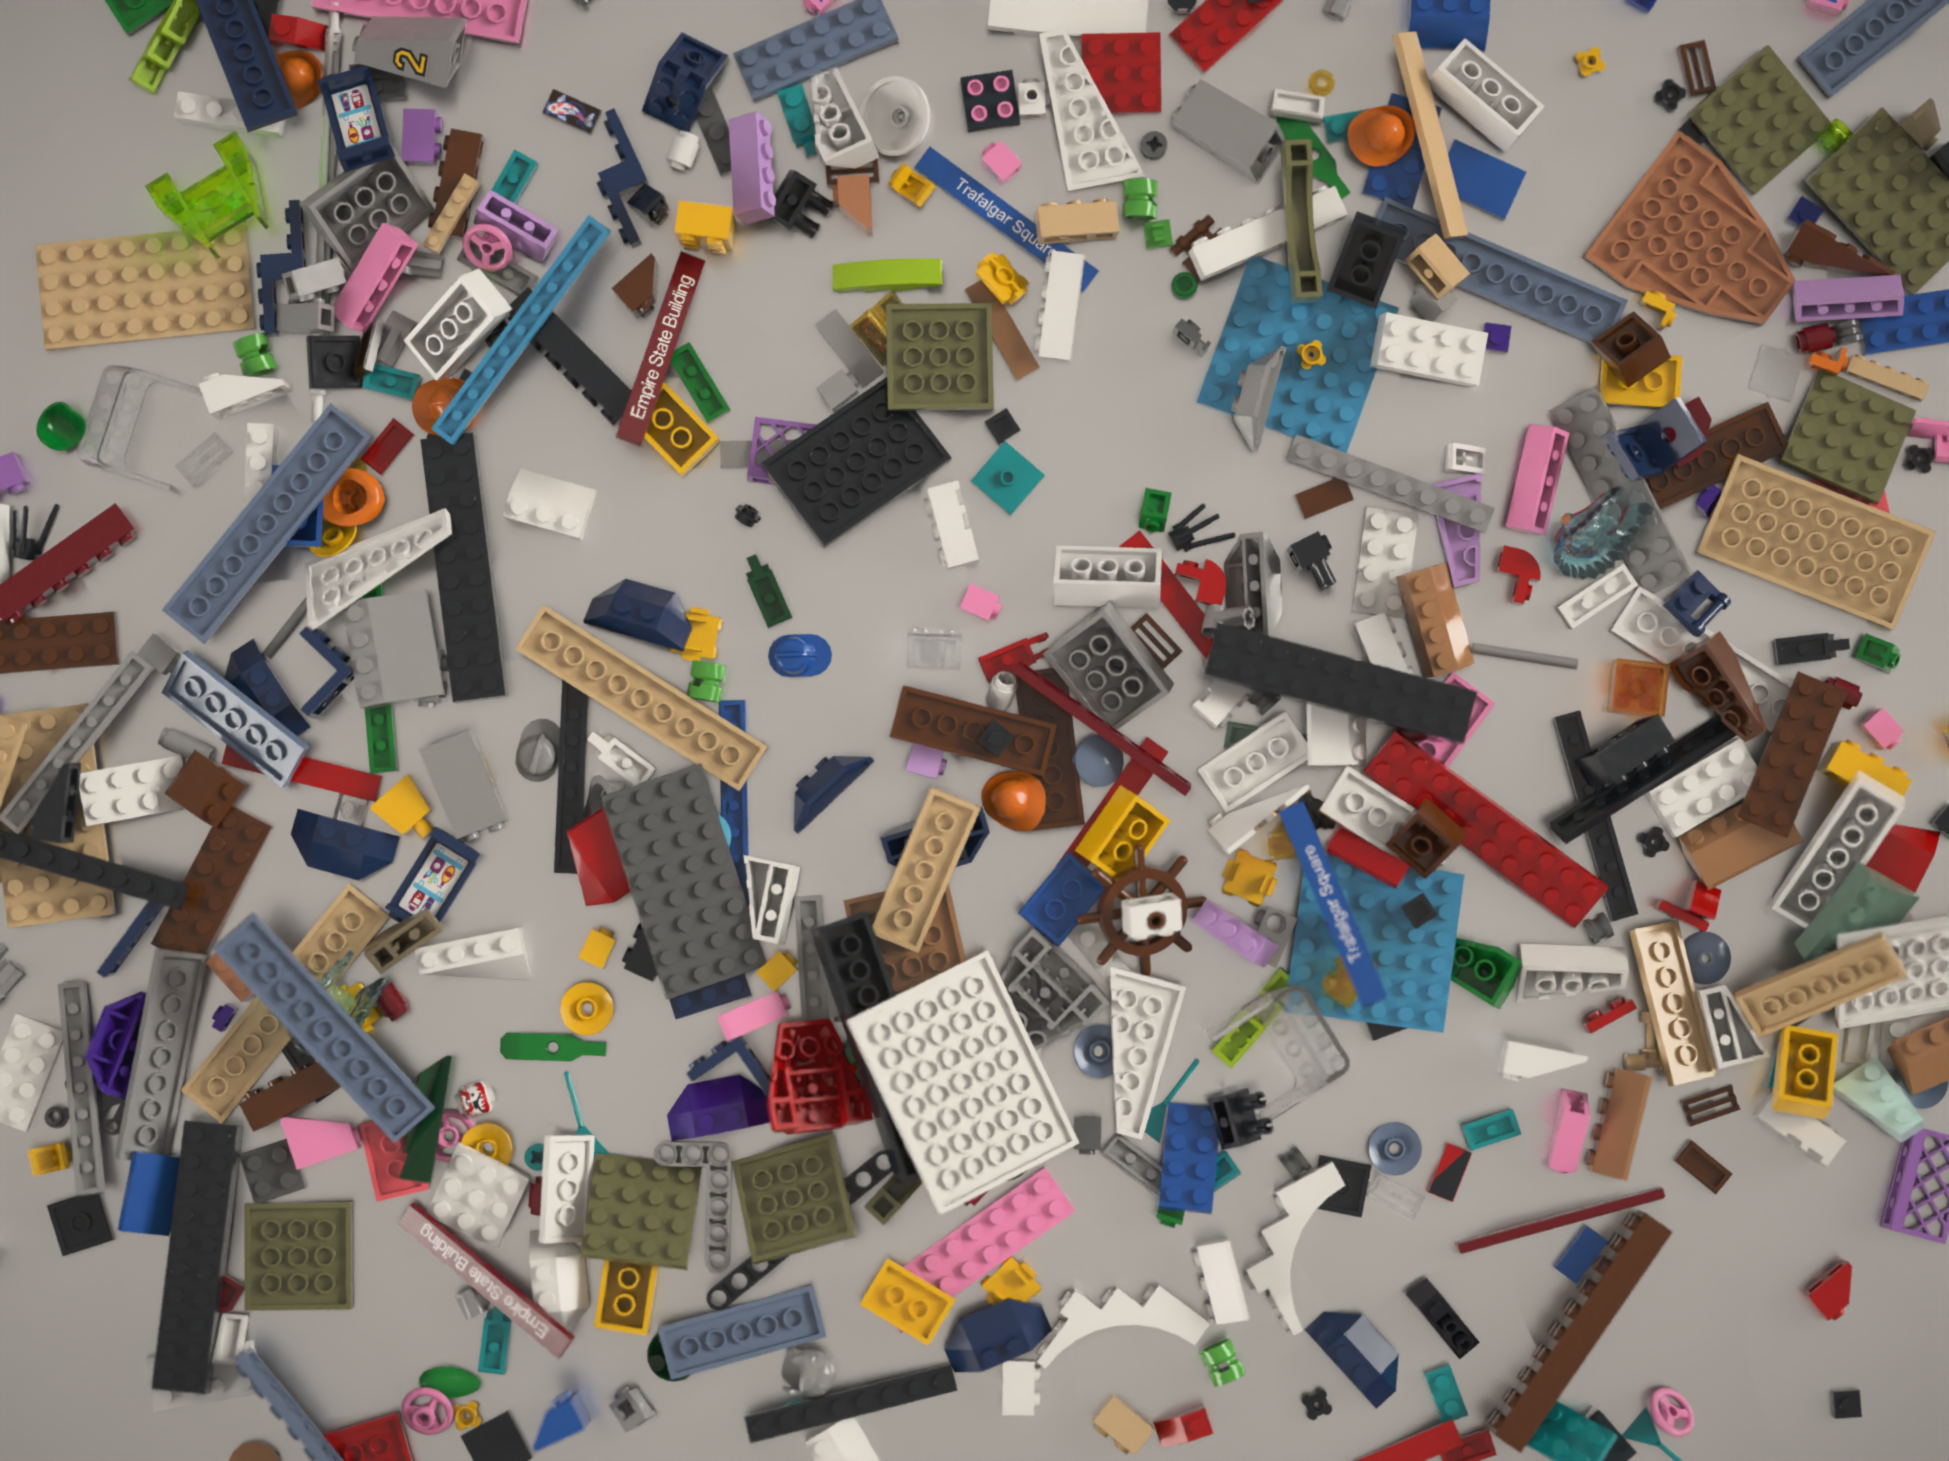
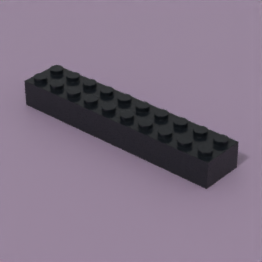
M474 433L462 434L454 445H451L442 437L420 439L429 514L445 508L450 513L452 534L434 546L452 701L457 704L509 697L477 436Z
M1219 622L1215 627L1203 676L1458 745L1464 744L1477 691Z
M865 911L810 931L896 1183H906L920 1178V1175L846 1020L896 996L868 912Z
M184 1120L151 1389L195 1394L211 1393L214 1369L212 1358L220 1320L243 1126Z

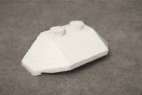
M531 1231L529 1261L533 1302L570 1332L590 1307L585 1258L580 1257L581 1250L572 1242L541 1243L539 1242V1231Z

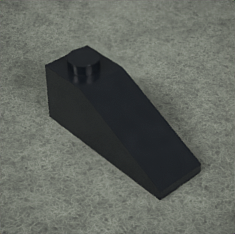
M73 762L62 765L34 813V818L31 822L32 840L60 844L74 842L81 763Z

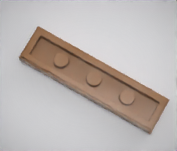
M981 280L966 288L965 292L971 303H992V339L1016 381L1038 370L1040 366L1004 304L997 299Z

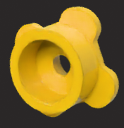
M1592 47L1590 51H1580L1576 54L1575 58L1579 62L1581 75L1588 77L1596 71L1602 72L1605 69L1606 65L1601 60V50L1598 47ZM1589 59H1591V60L1593 61L1592 64H1589V63H1588V60H1589Z
M1314 340L1312 343L1307 345L1301 344L1297 347L1296 351L1301 357V367L1303 369L1309 370L1311 366L1317 364L1322 366L1325 364L1326 357L1323 355L1322 343L1320 341ZM1312 352V353L1314 354V356H1313V357H1310V356H1309V353Z
M470 1401L467 1405L463 1406L457 1404L453 1407V1414L456 1420L455 1426L458 1430L463 1431L467 1427H478L481 1424L482 1420L477 1413L478 1404L475 1401ZM468 1413L469 1418H465L464 1415Z

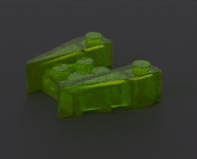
M236 131L213 144L225 165L182 192L168 172L145 185L154 203L164 216L216 259L220 256L211 241L255 215L265 229L269 227L257 163Z

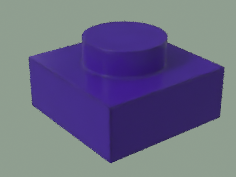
M1485 322L1483 332L1488 333L1485 350L1507 353L1512 326Z
M1714 484L1708 490L1704 489L1697 498L1696 506L1699 513L1706 518H1709L1722 492Z
M231 1003L225 1004L224 1007L220 1005L212 1017L215 1022L211 1027L219 1032L226 1031L239 1008Z

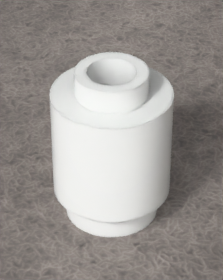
M681 130L679 135L675 136L666 158L670 162L669 166L681 172H684L685 168L691 169L700 147L698 144L700 138Z
M1001 671L992 678L985 697L986 703L991 708L1003 711L1010 707L1017 690L1016 677L1009 672Z

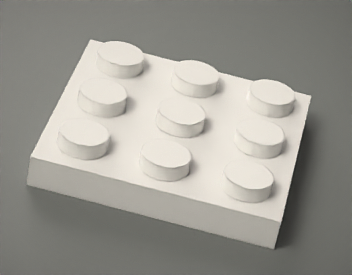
M459 1142L426 1212L435 1220L497 1249L531 1177Z

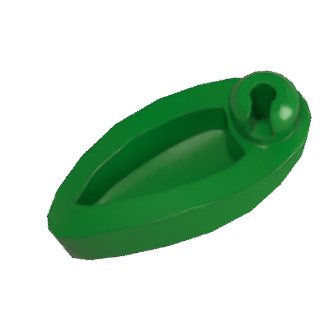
M438 1367L423 1372L419 1378V1385L421 1388L427 1387L438 1390L447 1398H458L477 1391L480 1387V1381L464 1370L453 1367Z

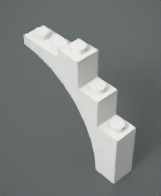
M1332 1160L1275 1190L1278 1197L1274 1198L1278 1208L1281 1213L1287 1211L1288 1214L1260 1229L1263 1235L1259 1239L1265 1250L1271 1249L1272 1253L1245 1267L1248 1274L1244 1275V1278L1251 1290L1256 1288L1258 1293L1269 1289L1270 1292L1266 1296L1273 1308L1278 1306L1283 1315L1279 1317L1286 1332L1291 1330L1293 1335L1303 1331L1294 1309L1291 1294L1290 1269L1295 1246L1303 1227L1313 1212L1329 1196L1345 1186Z
M1158 1283L1155 1288L1150 1286L1141 1298L1144 1300L1142 1305L1117 1286L1113 1291L1109 1288L1100 1300L1103 1303L1101 1308L1074 1289L1072 1293L1067 1291L1058 1303L1062 1306L1059 1312L1066 1317V1320L1060 1319L1051 1331L1055 1335L1049 1343L1044 1341L1036 1351V1354L1039 1356L1036 1360L1038 1364L1046 1369L1061 1351L1076 1340L1097 1330L1122 1325L1156 1327L1174 1333L1195 1345L1209 1327L1210 1322Z

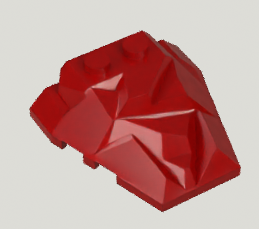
M830 1018L780 1023L778 1025L767 1102L772 1132H784L786 1135L837 1130L848 1125H857L873 1120L872 1110L864 1087H861L855 1075L857 1070L853 1063L849 1064L843 1052L845 1047Z

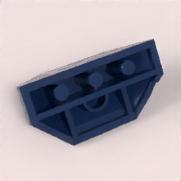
M629 579L622 580L592 598L583 620L585 624L682 652L692 631V626L676 593Z
M255 639L250 640L231 653L224 677L225 680L296 736L311 728L270 662L262 653Z
M833 756L830 759L824 757L815 766L818 771L812 777L805 775L795 785L798 790L795 792L794 831L797 834L801 833L875 761L871 757Z
M980 806L981 809L956 867L971 863L985 838L990 833L982 806ZM916 821L903 824L880 837L889 864L897 866Z
M297 809L291 831V836L307 867L358 881L393 863L400 836Z
M1008 1297L960 1318L944 1346V1350L954 1373L983 1372L1032 1351L1052 1329L1041 1305H1033Z
M1324 1311L1304 1329L1376 1409L1396 1391L1399 1354L1363 1314Z

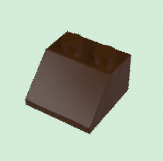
M652 253L612 287L615 296L636 319L640 316L645 318L655 309L653 305L656 303L659 265Z
M1634 311L1591 341L1612 373L1628 388L1671 358L1662 336Z
M194 750L165 791V794L190 813L216 829L246 784L230 771L197 750Z
M1425 798L1410 813L1385 845L1426 879L1458 848L1467 832L1429 799Z

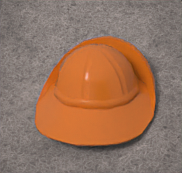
M294 50L277 54L275 56L296 110L308 105L315 100L321 91L318 80L324 78L322 64L316 56L308 51Z
M1384 105L1365 110L1356 116L1348 127L1349 147L1354 155L1366 165L1373 167L1389 165L1405 155L1412 146L1415 137L1414 120L1407 111L1397 106Z
M445 377L438 381L434 379L422 384L415 392L412 402L413 415L419 427L430 434L440 436L431 428L466 381ZM477 415L474 417V419L471 421V423L468 425V427H467L465 430H467L469 427H471V425H472L473 422L475 421Z
M348 468L324 497L323 519L328 523L341 527L362 525L372 521L381 512L385 502L381 485L369 473Z
M1021 771L1000 772L991 777L981 791L982 805L987 814L996 822L1013 830L1029 831L1036 828L1045 812L1046 795L1044 787L1040 780L1030 773Z

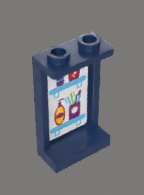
M356 66L348 71L330 74L325 78L319 79L318 85L324 98L336 142L337 156L344 172L395 157L375 81L369 67Z
M435 826L430 834V839L390 903H387L385 909L390 911L388 916L397 922H401L428 908L439 923H441L483 854Z

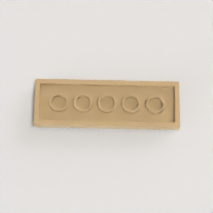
M930 787L872 922V927L877 937L917 953L919 952L981 809L979 805L935 787Z
M1678 920L1629 931L1668 1087L1717 1075Z
M1881 931L1735 992V999L1760 1038L1907 978V974L1884 933Z

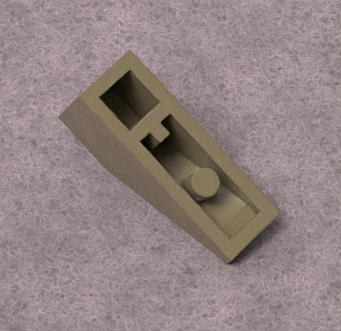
M1931 98L1900 125L1921 149L1924 148L1926 151L1938 141L1935 136L1941 131L1935 102Z
M426 908L389 927L367 944L364 955L376 970L382 974L443 931L444 927Z

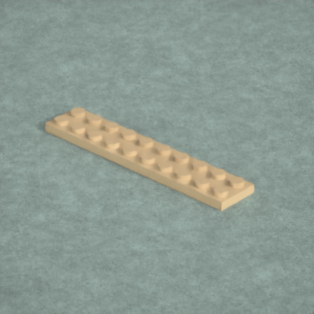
M542 605L515 648L521 654L695 764L701 763L703 769L738 791L742 789L768 748L765 744L545 605Z
M348 883L292 953L330 993L390 917L369 898ZM349 951L348 955L346 956V958H345L344 961L342 962V959L345 957V955H346L347 952ZM340 959L337 966L331 968ZM256 997L180 1091L219 1123L223 1124L244 1099L245 1094L252 1089L291 1041L286 1027Z

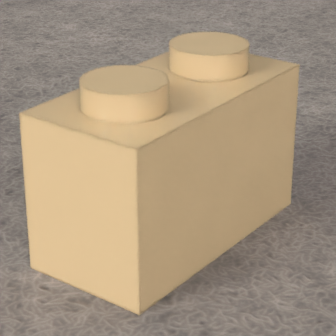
M1434 234L1417 247L1405 259L1406 263L1438 300L1454 289L1470 274L1437 234Z
M1114 1394L1108 1398L1092 1418L1093 1422L1096 1423L1094 1429L1105 1438L1108 1435L1112 1436L1117 1441L1114 1445L1126 1455L1129 1451L1135 1455L1155 1431L1151 1424Z

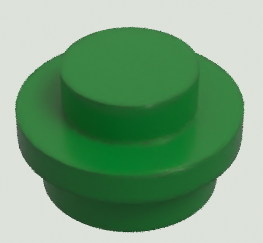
M1189 272L1178 273L1174 276L1171 283L1173 293L1183 299L1193 296L1198 287L1197 279Z

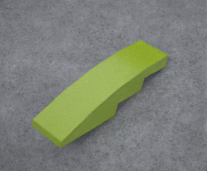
M174 0L128 81L150 94L155 92L165 70L170 68L180 46L185 44L200 14L195 0Z
M884 259L833 264V290L837 293L860 289L864 292L887 289L899 292L942 285L941 259Z
M1282 967L1212 1049L1211 1052L1231 1069L1283 1009L1286 1002L1289 973Z

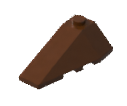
M1807 219L1796 227L1782 254L1788 258L1787 262L1798 268L1804 266L1806 268L1865 277L1894 275L1895 273L1894 270L1869 255H1858L1857 247L1852 244L1835 241L1836 234Z
M1721 631L1702 640L1667 664L1681 686L1688 692H1694L1702 699L1701 704L1707 709L1711 707L1719 714L1721 721L1743 741L1747 742L1767 731L1738 659Z

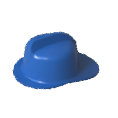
M813 634L781 636L772 643L768 654L769 663L773 670L781 676L787 677L818 675L827 669L832 658L831 648L827 641Z

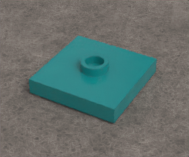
M1004 441L973 477L971 482L1011 516L1045 475Z

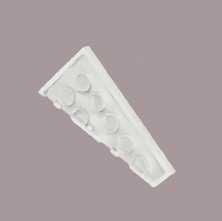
M1062 29L1039 34L1068 191L1124 181L1125 179L1145 177L1066 30Z
M444 508L350 545L337 555L320 557L305 563L308 625L314 630L452 534L450 513Z
M1109 965L1115 1132L1142 1140L1186 986Z

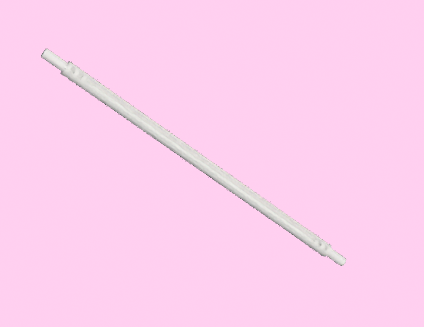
M331 2V3H330L331 5H337V6H339V3H336V2ZM331 10L329 11V28H326L324 78L330 74L340 73L342 30L339 29L340 13ZM324 98L322 106L319 189L335 178L337 146ZM318 230L316 264L332 259V248ZM322 290L314 292L315 298L324 299L325 304L330 305V293L324 295ZM312 333V336H328V333ZM310 389V395H312V422H315L322 414L323 396H326V389Z

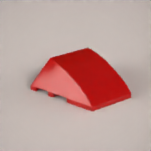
M601 808L566 831L586 906L614 903L630 893L604 810Z
M1893 824L1866 866L1916 893L1935 855L1941 832Z

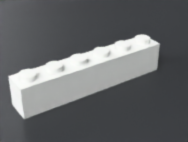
M1325 185L1312 191L1314 232L1345 219L1348 213L1335 186L1327 189ZM1275 206L1265 211L1264 217L1256 220L1255 216H1252L1240 222L1241 226L1232 230L1231 226L1218 231V236L1208 240V237H1203L1193 242L1194 247L1188 253L1201 281L1286 245L1284 208L1280 209L1279 206Z

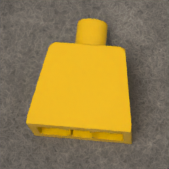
M409 774L405 775L369 807L402 835H407L411 830H414L424 840L434 829L425 819L433 812V809L414 778Z

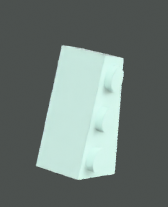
M1876 1056L1834 1083L1833 1095L1849 1104L1859 1114L1861 1113L1869 1118L1875 1125L1899 1142H1904L1924 1128V1119Z

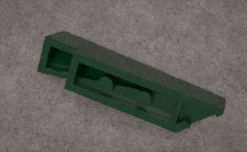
M452 1056L442 1057L417 1076L416 1086L432 1102L435 1108L406 1133L403 1153L408 1155L399 1179L423 1184H430L432 1181Z

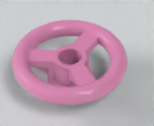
M477 224L470 227L464 234L462 241L464 253L468 260L476 267L485 271H499L510 263L513 254L512 245L506 234L499 228L489 224ZM478 232H485L484 235H479V234H477V233H478ZM471 240L479 246L480 251L483 253L482 261L472 252ZM499 249H504L503 259L498 263L491 264L492 254Z
M443 1110L442 1128L439 1133V1143L435 1157L437 1160L449 1162L453 1154L449 1155L441 1152L445 1147H452L457 1142H461L465 1135L460 1134L455 1127L450 1125L448 1117L457 1118L462 1121L467 1130L474 1126L472 1120L466 1117L465 1114L461 1115L458 1110ZM447 1131L453 1133L454 1138L452 1141L446 1140L445 1133Z
M427 1387L417 1388L410 1391L402 1401L401 1412L403 1419L410 1428L418 1433L425 1435L439 1434L445 1431L453 1420V1407L448 1398L438 1390ZM426 1395L432 1397L428 1403L421 1406L410 1405L411 1401L418 1396ZM439 1401L445 1409V1418L441 1424L435 1416V1407Z
M1659 1388L1653 1392L1650 1398V1410L1655 1424L1671 1436L1683 1437L1688 1435L1693 1429L1694 1416L1686 1399L1680 1393L1670 1388ZM1666 1396L1676 1400L1682 1409H1678L1675 1405L1671 1404ZM1678 1418L1686 1419V1424L1682 1429L1673 1428L1674 1421Z

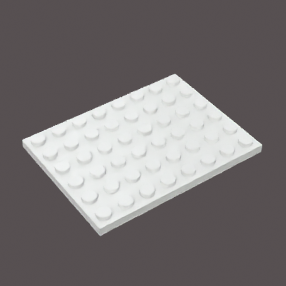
M988 950L846 1020L938 1215L948 1212L1079 1143Z

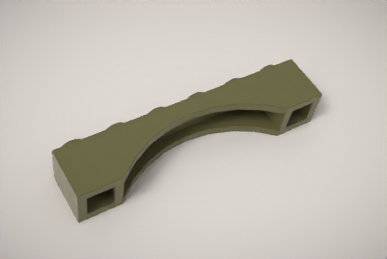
M1311 139L1285 140L1280 146L1291 304L1318 302L1323 297L1313 222Z
M893 1175L865 1204L864 1208L884 1226L923 1183L921 1177L906 1183H896Z

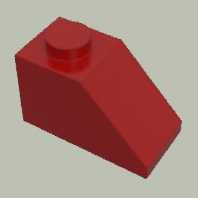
M272 14L268 40L273 46L325 52L326 28H329V26L300 17Z
M1701 880L1692 881L1681 909L1704 920H1715L1721 890L1715 887L1708 890Z
M1841 1261L1803 1293L1825 1320H1837L1846 1312L1844 1308L1849 1304L1852 1275V1265L1848 1261Z
M1204 1405L1153 1422L1162 1448L1188 1443L1214 1434Z

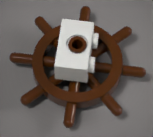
M1136 844L1133 848V867L1119 872L1113 878H1110L1099 868L1092 870V876L1105 888L1099 898L1097 912L1080 914L1077 916L1076 921L1080 925L1099 922L1102 933L1109 941V944L1097 957L1099 965H1105L1117 949L1126 954L1140 956V972L1143 975L1149 976L1151 974L1150 955L1166 949L1172 943L1176 944L1184 952L1192 950V944L1181 936L1180 933L1186 922L1187 909L1202 907L1207 898L1204 896L1186 898L1183 888L1175 879L1188 862L1186 856H1179L1166 872L1160 868L1145 865L1144 847L1142 844ZM1146 879L1158 880L1159 882L1147 895ZM1134 881L1136 897L1124 889ZM1168 888L1170 893L1163 894V892ZM1118 897L1121 900L1122 908L1113 909L1114 902ZM1122 919L1123 926L1116 932L1112 920ZM1158 934L1156 937L1149 940V935ZM1130 936L1134 940H1139V942H1130L1126 938Z

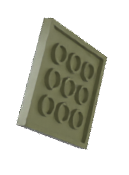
M1769 45L1764 46L1687 113L1689 118L1705 135L1706 139L1752 195L1759 192L1834 126Z
M992 303L886 304L888 411L994 409Z
M1819 368L1779 463L1877 505L1887 485L1916 410Z
M833 1133L732 1161L751 1259L755 1265L857 1237L837 1142Z
M596 1153L580 1257L687 1270L702 1167L662 1166L655 1160Z
M352 1202L244 1204L245 1311L353 1309Z

